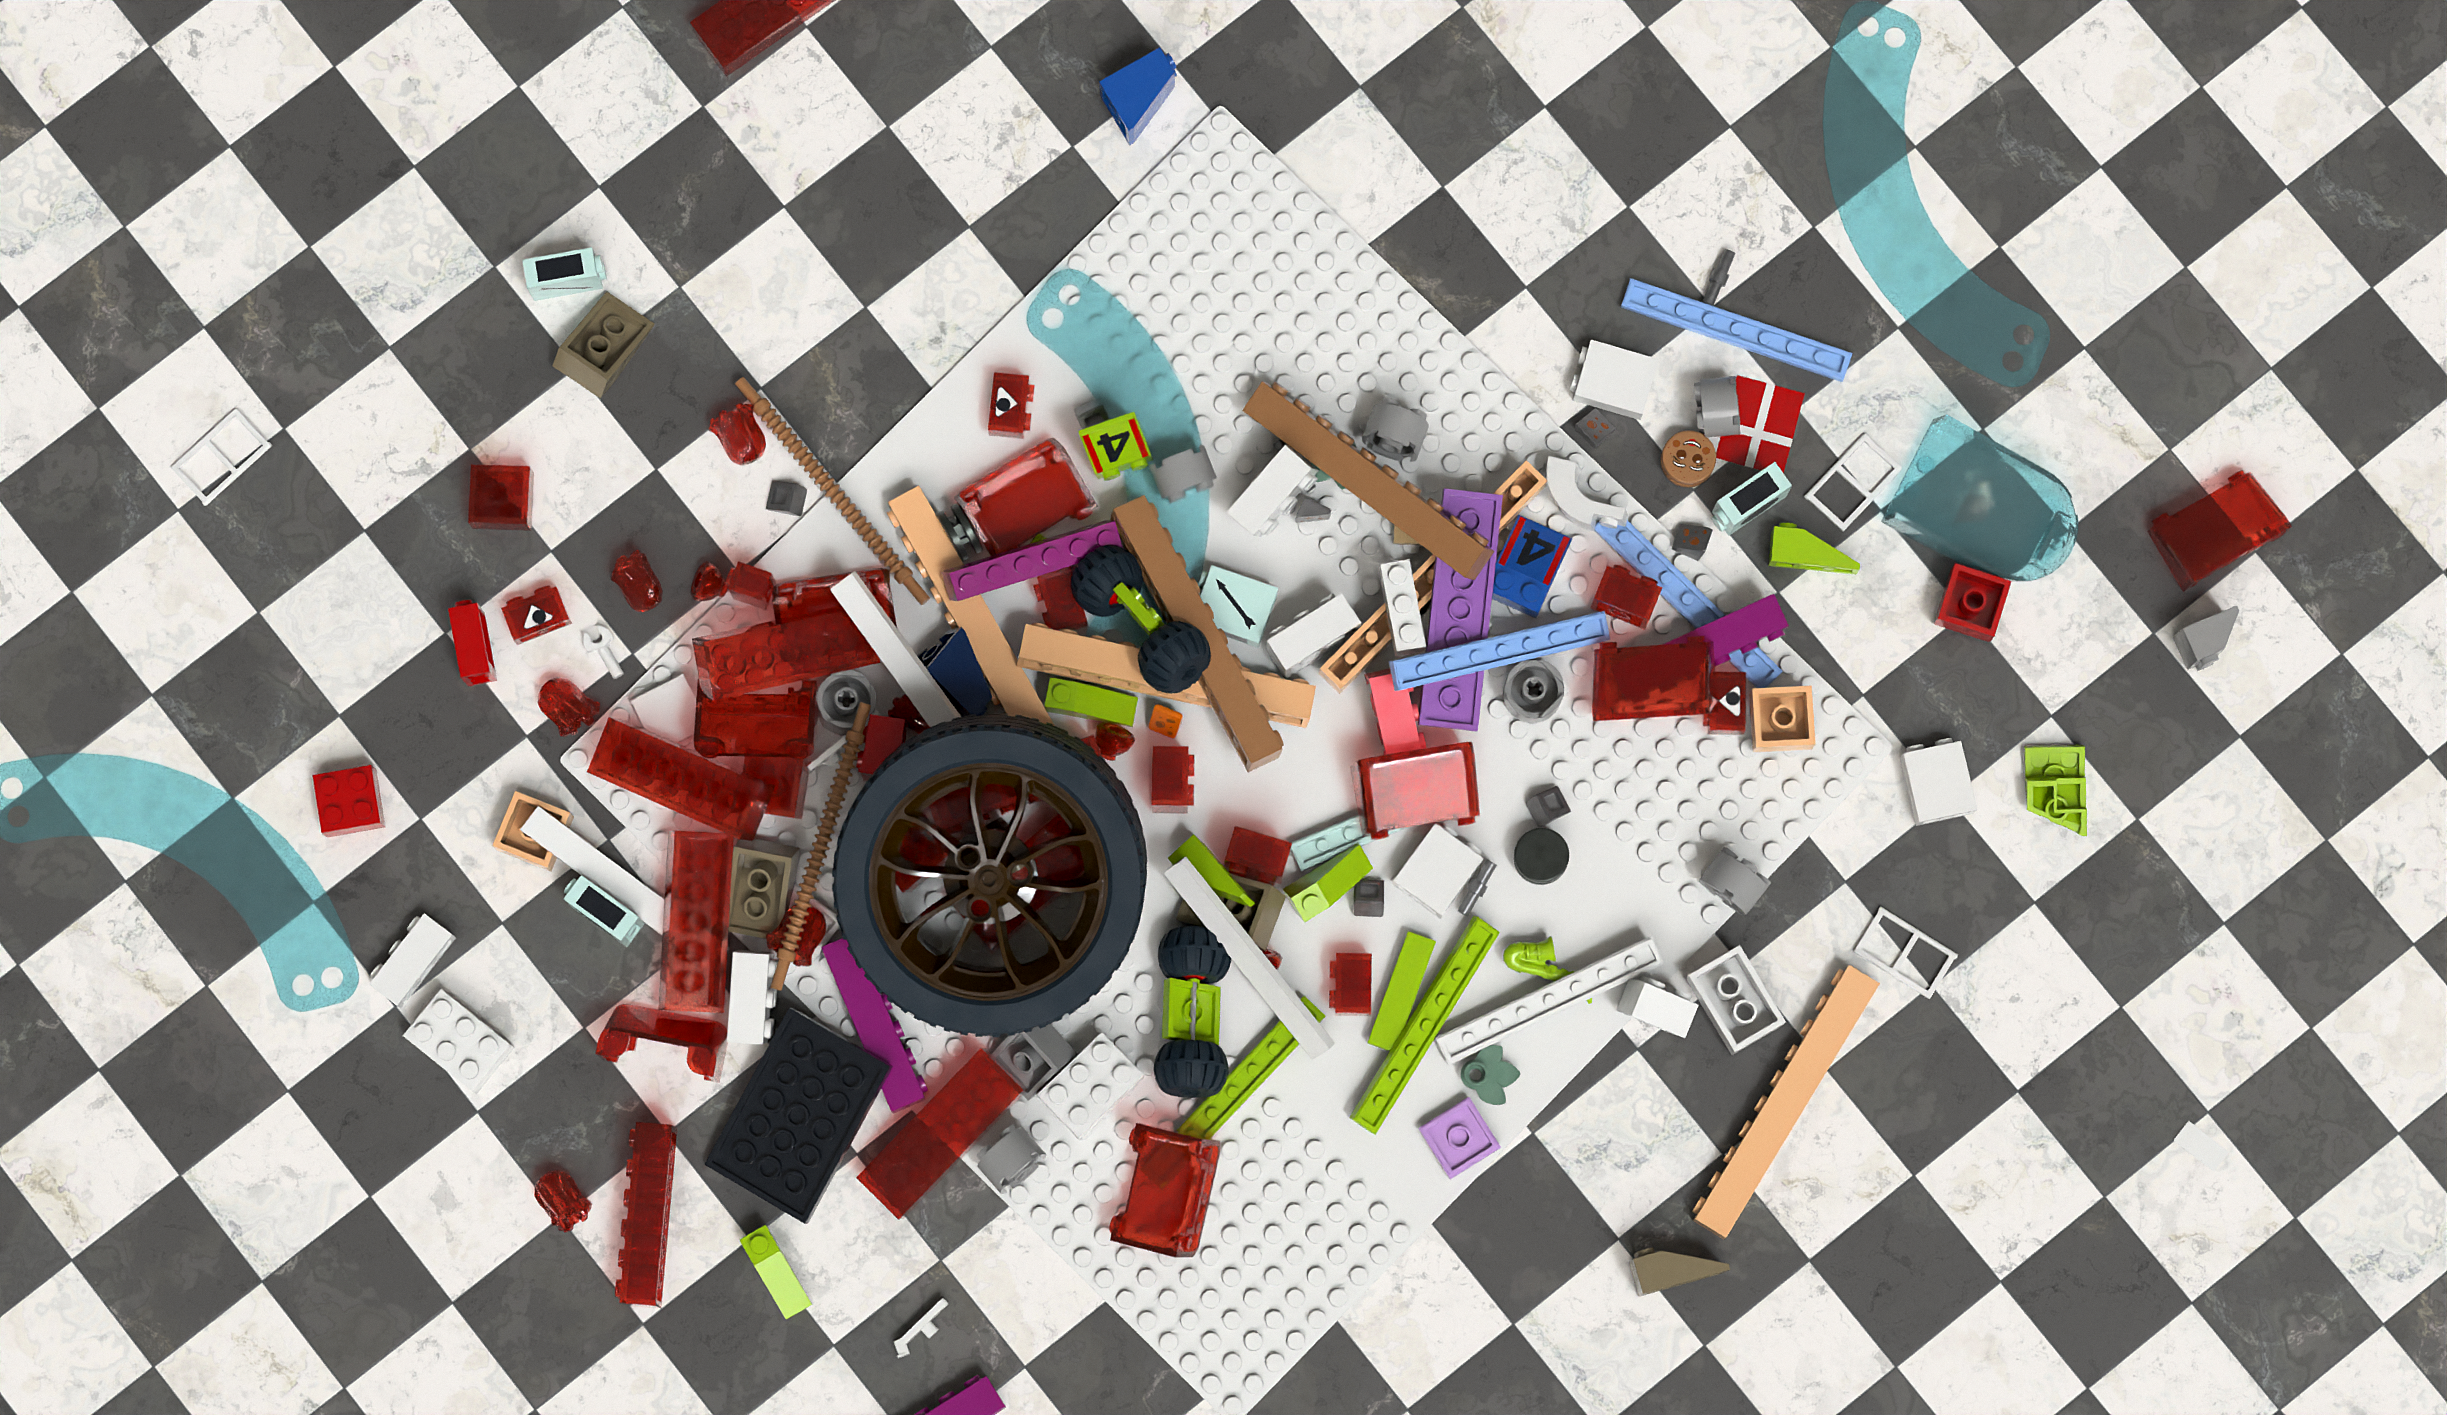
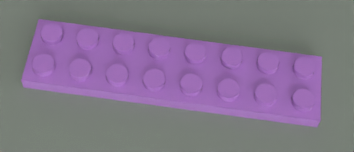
M1446 488L1442 491L1441 505L1444 507L1442 512L1448 517L1453 514L1467 524L1465 529L1471 534L1476 531L1489 540L1487 546L1495 552L1475 580L1463 577L1435 556L1425 653L1488 638L1503 495ZM1484 670L1422 685L1418 725L1477 732Z

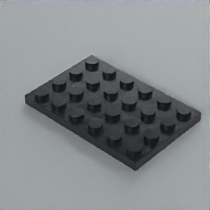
M789 1008L704 1165L800 1222L808 1224L893 1066L796 1009Z

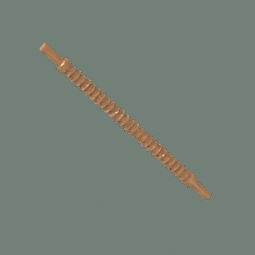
M744 377L740 378L735 385L753 405L752 410L757 416H762V422L767 421V428H773L772 434H778L777 440H783V447H789L788 453H794L793 459H799L798 465L805 466L804 472H810L809 478H815L814 484L821 485L820 491H826L825 497H831L830 503L837 504L836 510H842L841 516H847L846 522L853 523L852 529H858L857 535H863L862 541L869 542L868 548H874L873 554H879L878 560L885 561L884 567H890L889 573L895 574L894 579L898 584H904L921 605L929 601L930 597L912 577V570L908 566H903L904 561L898 560V554H892L893 548H887L888 542H882V535H876L877 529H871L872 523H866V516H860L861 510H855L856 504H850V497H844L845 491H839L840 485H834V478H828L829 472H823L824 466H818V459H812L813 453H807L808 447H802V440H796L797 434H791L792 428H786V421H780L781 415H775L776 409L770 408L771 403L766 398H761Z
M860 702L852 729L847 731L845 740L848 742L843 745L845 752L840 753L843 759L838 761L840 768L835 769V772L838 773L837 777L832 778L835 784L830 785L832 793L827 794L830 797V800L825 802L827 809L822 810L825 816L820 818L822 825L817 826V829L820 830L819 834L814 835L817 841L812 842L814 850L809 851L812 855L811 859H807L809 866L804 867L807 873L802 875L804 882L799 883V886L802 887L801 891L796 892L799 898L794 900L796 907L791 908L794 914L789 916L791 923L786 924V927L789 928L788 932L783 933L786 936V939L781 941L783 948H779L776 955L779 960L770 986L772 989L782 991L790 962L793 963L795 961L796 953L794 950L799 948L796 942L801 940L799 933L804 931L801 928L802 924L807 923L804 917L809 915L807 908L812 907L809 901L814 899L812 892L817 890L814 885L819 883L817 876L822 874L820 867L825 866L822 860L827 858L825 851L830 849L827 844L832 842L830 835L835 833L832 828L837 826L835 819L840 817L838 810L843 808L840 803L845 801L843 794L848 792L845 787L850 785L848 778L853 776L850 771L855 769L853 762L858 760L856 753L861 751L858 747L863 744L865 739L863 731L871 709L869 704Z

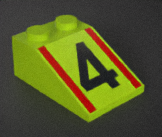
M1135 412L1078 431L1098 479L1104 478V481L1115 479L1121 475V471L1130 468L1132 471L1141 470L1149 466L1148 462L1154 460L1143 427Z

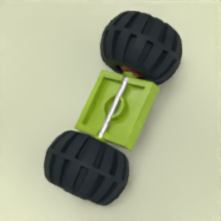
M1105 545L1094 549L1093 552L1088 553L1077 564L1071 576V590L1078 605L1088 613L1099 617H1109L1126 608L1129 614L1150 636L1144 641L1138 654L1140 672L1145 681L1156 690L1169 694L1179 693L1191 687L1192 684L1199 680L1202 672L1208 668L1211 661L1210 646L1205 635L1189 623L1173 621L1165 625L1157 612L1152 607L1149 608L1139 593L1143 585L1142 570L1133 554L1113 545Z
M1184 926L1173 928L1164 935L1158 949L1159 967L1167 978L1164 980L1162 1038L1174 1041L1168 1042L1160 1048L1154 1063V1075L1159 1088L1171 1096L1204 1098L1216 1095L1225 1085L1229 1072L1227 1058L1222 1048L1218 1046L1221 987L1207 984L1222 980L1230 968L1232 959L1227 954L1223 944L1217 941L1216 935L1207 927Z

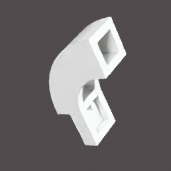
M1548 456V485L1558 507L1568 519L1590 531L1595 530L1597 521H1600V525L1608 528H1617V525L1626 526L1628 514L1625 508L1592 501L1579 491L1578 477L1580 468L1577 462Z

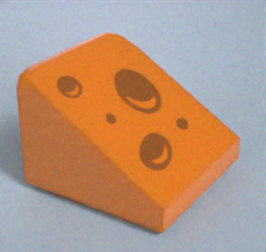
M1155 704L1149 722V729L1174 739L1182 724L1183 715L1162 705Z

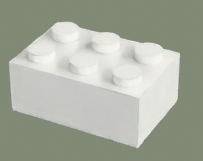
M1284 445L1230 507L1227 513L1253 536L1261 537L1265 534L1268 536L1279 524L1276 519L1281 513H1289L1297 504L1298 500L1295 497L1301 490L1308 491L1318 479L1315 474L1319 470L1292 447Z
M1342 593L1336 597L1334 594L1328 595L1319 602L1320 606L1310 613L1309 609L1298 614L1294 618L1295 622L1289 627L1285 628L1284 625H1281L1268 634L1270 638L1267 640L1266 650L1285 679L1347 641L1361 627V621Z
M1740 945L1689 974L1686 978L1731 1055H1734L1786 1023Z
M749 950L733 952L727 1042L763 1045L768 1042L771 1036H774L775 1019L770 1018V1009L776 1006L777 990L770 988L779 960L774 959V952Z
M440 989L403 1035L475 1094L482 1089L514 1049L511 1044L442 989Z
M1101 1032L1037 1096L1081 1140L1144 1079V1075Z

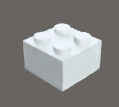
M1640 976L1639 980L1630 979L1616 1011L1685 1038L1699 1006L1690 1001L1692 996L1667 987L1665 991L1663 990L1665 984L1644 976Z

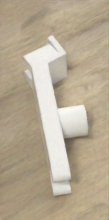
M944 1298L930 1309L902 1338L893 1341L898 1352V1358L910 1354L907 1344L920 1331L930 1339L939 1330L931 1321L949 1304Z

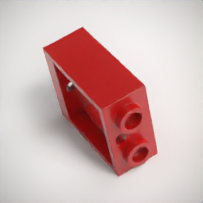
M472 600L456 602L455 607L448 608L461 679L468 687L497 681L485 612L478 603H473Z

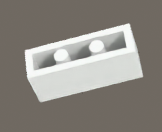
M1410 559L1380 564L1379 575L1395 656L1423 652L1426 648Z
M425 913L421 918L416 916L407 927L408 935L403 941L398 940L388 952L391 956L384 965L380 963L370 975V978L373 980L369 985L399 1008L405 1005L456 939L454 935Z

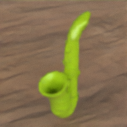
M1552 936L1541 942L1519 941L1510 944L1503 953V961L1507 967L1518 973L1524 972L1556 981L1574 972H1569L1564 968L1558 969V966L1552 964H1545L1546 960L1556 961ZM1592 998L1586 1000L1588 1004L1592 1003Z

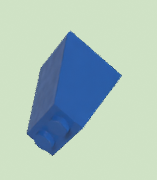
M1160 47L1099 81L1100 97L1129 145L1137 140L1175 88L1176 64L1169 53L1164 55Z

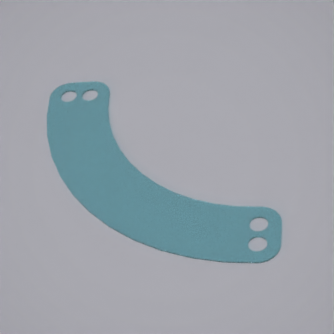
M1873 1L1859 2L1849 8L1843 18L1831 54L1824 95L1823 134L1825 160L1832 194L1844 229L1861 263L1882 294L1910 325L1937 348L1967 368L2007 387L2023 386L2034 378L2050 341L2049 326L2040 314L2008 299L1969 270L1947 246L1933 226L1919 198L1911 175L1904 127L1906 94L1911 70L1921 43V32L1917 23L1904 13ZM1866 16L1873 17L1879 24L1878 32L1871 37L1863 36L1857 27L1859 20ZM1893 27L1900 28L1906 36L1905 43L1898 48L1888 46L1884 39L1885 32ZM2028 325L2033 329L2035 336L2032 343L2020 345L2014 340L2013 331L2017 326ZM2009 351H2016L2023 357V366L2016 372L2006 370L2002 364L2004 354Z
M1066 269L1051 276L1028 309L1027 325L1031 334L1057 354L1080 377L1095 399L1101 398L1110 420L1135 412L1143 427L1154 459L1148 462L1149 466L1155 463L1156 468L1162 467L1161 460L1191 448L1194 454L1200 452L1201 438L1196 419L1183 387L1164 353L1142 324L1112 294L1083 272ZM1066 285L1076 286L1081 293L1080 300L1071 306L1063 304L1059 299V292ZM1050 308H1056L1064 315L1063 324L1057 329H1049L1043 324L1042 316ZM1149 466L1137 471H1132L1131 468L1124 470L1127 502L1145 495L1147 501L1155 505L1159 514L1158 521L1162 528L1166 527L1169 530L1173 540L1171 545L1176 553L1180 552L1186 562L1185 570L1189 578L1193 577L1199 585L1204 567L1209 533V489L1197 493L1196 488L1185 492L1186 498L1170 504L1168 498L1162 500ZM1143 581L1139 593L1149 608L1152 607L1166 625V621ZM1126 608L1109 617L1095 616L1086 633V637L1092 635L1102 637L1106 630L1116 629L1122 634L1123 642H1130L1141 647L1144 641L1150 637L1129 614Z
M85 753L44 755L0 765V837L12 843H24L50 837L92 836L131 842L158 851L184 864L206 879L226 897L242 916L261 947L270 967L278 996L285 1006L294 1011L307 1012L342 1003L354 994L359 983V972L347 933L331 899L311 868L290 843L261 816L228 793L192 775L157 763L123 756ZM8 778H17L23 785L21 795L15 799L4 797L1 792L3 782ZM15 806H23L29 812V821L23 827H13L8 821V813ZM328 967H337L343 974V981L337 988H327L321 981L322 973ZM301 974L309 975L314 981L313 991L306 996L297 995L292 988L293 980Z

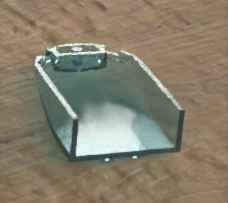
M1947 414L1932 420L1881 521L1905 536L1949 558L2012 582H2028L2053 573L2069 557L2078 534V515L2075 513L2071 500L2072 496L2066 486L2055 475Z

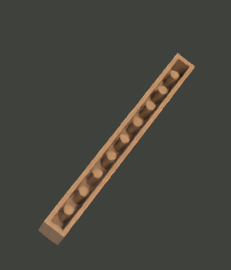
M1263 381L1260 383L1242 411L1463 577L1471 580L1476 579L1495 552L1487 546L1489 542L1487 538L1476 531L1471 534L1465 529L1467 524L1457 516L1452 514L1448 517L1442 512L1444 507L1430 497L1428 500L1424 499L1419 495L1422 491L1420 488L1409 481L1404 484L1397 478L1399 473L1386 464L1382 467L1376 463L1377 456L1363 447L1361 450L1357 449L1352 445L1355 442L1353 438L1342 431L1337 434L1331 429L1333 424L1319 414L1315 417L1308 411L1311 408L1309 405L1298 398L1293 401L1286 396L1289 391L1275 381L1272 385Z
M1145 495L1114 508L1110 520L1115 521L1119 537L1126 550L1136 558L1142 570L1143 581L1166 623L1173 621L1189 623L1205 635L1210 646L1211 661L1208 668L1202 672L1198 682L1247 772L1255 770L1280 757L1283 750L1282 746H1284L1282 737L1277 730H1272L1268 722L1270 718L1266 708L1262 704L1259 705L1254 697L1256 692L1252 682L1249 679L1245 680L1240 671L1242 666L1239 658L1235 653H1230L1224 631L1221 628L1217 629L1212 620L1214 619V614L1208 603H1203L1200 598L1198 583L1193 577L1189 578L1185 570L1186 562L1180 552L1176 553L1171 545L1173 540L1169 530L1166 527L1162 528L1158 521L1159 514L1157 508L1152 502L1149 503Z

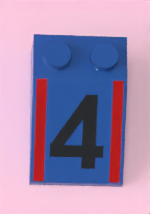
M1518 515L1495 565L1492 599L1537 619L1572 538Z

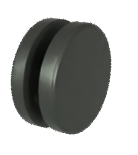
M956 503L950 506L954 514L953 516L947 517L944 511L937 513L936 516L961 561L964 562L969 559L963 546L965 543L969 542L976 554L982 552L983 547L964 511Z
M1548 828L1532 829L1526 832L1517 842L1513 855L1515 868L1523 879L1532 884L1546 885L1553 883L1563 875L1569 862L1568 845L1564 838L1554 830Z

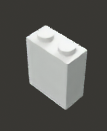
M1591 340L1589 348L1582 347L1578 361L1579 364L1583 365L1581 375H1574L1570 391L1575 392L1573 401L1641 420L1659 359Z
M1946 738L1936 741L1934 747L1924 748L1923 744L1906 748L1907 752L1900 756L1916 826L1974 814L1978 810L1961 741L1953 742L1952 738Z
M1435 823L1395 877L1393 885L1441 919L1481 865L1484 858L1480 856L1482 851L1468 841L1466 844H1463L1455 838L1458 834L1452 828L1445 824L1440 827Z

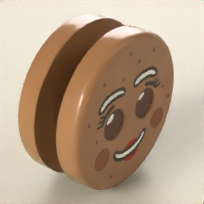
M1686 430L1674 434L1666 442L1661 454L1662 471L1666 478L1677 486L1690 488L1701 485L1710 477L1716 464V451L1713 443L1709 438L1697 431Z

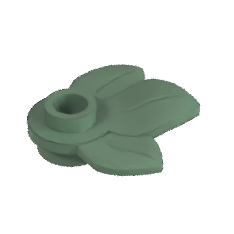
M1490 1045L1480 1050L1476 1059L1470 1060L1463 1065L1460 1073L1463 1084L1470 1089H1475L1482 1101L1492 1105L1506 1103L1503 1088L1514 1083L1520 1076V1071L1515 1066L1501 1061L1503 1047L1498 1045ZM1473 1069L1479 1070L1481 1073L1480 1079H1471L1470 1071Z

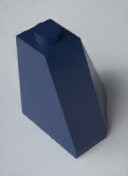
M962 627L948 630L939 637L941 644L937 643L929 650L927 648L924 649L917 657L961 717L976 714V716L983 715L988 709L986 705L992 699V695L966 631Z

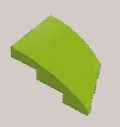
M2024 746L2027 810L2043 816L2053 823L2062 825L2081 836H2087L2085 746Z

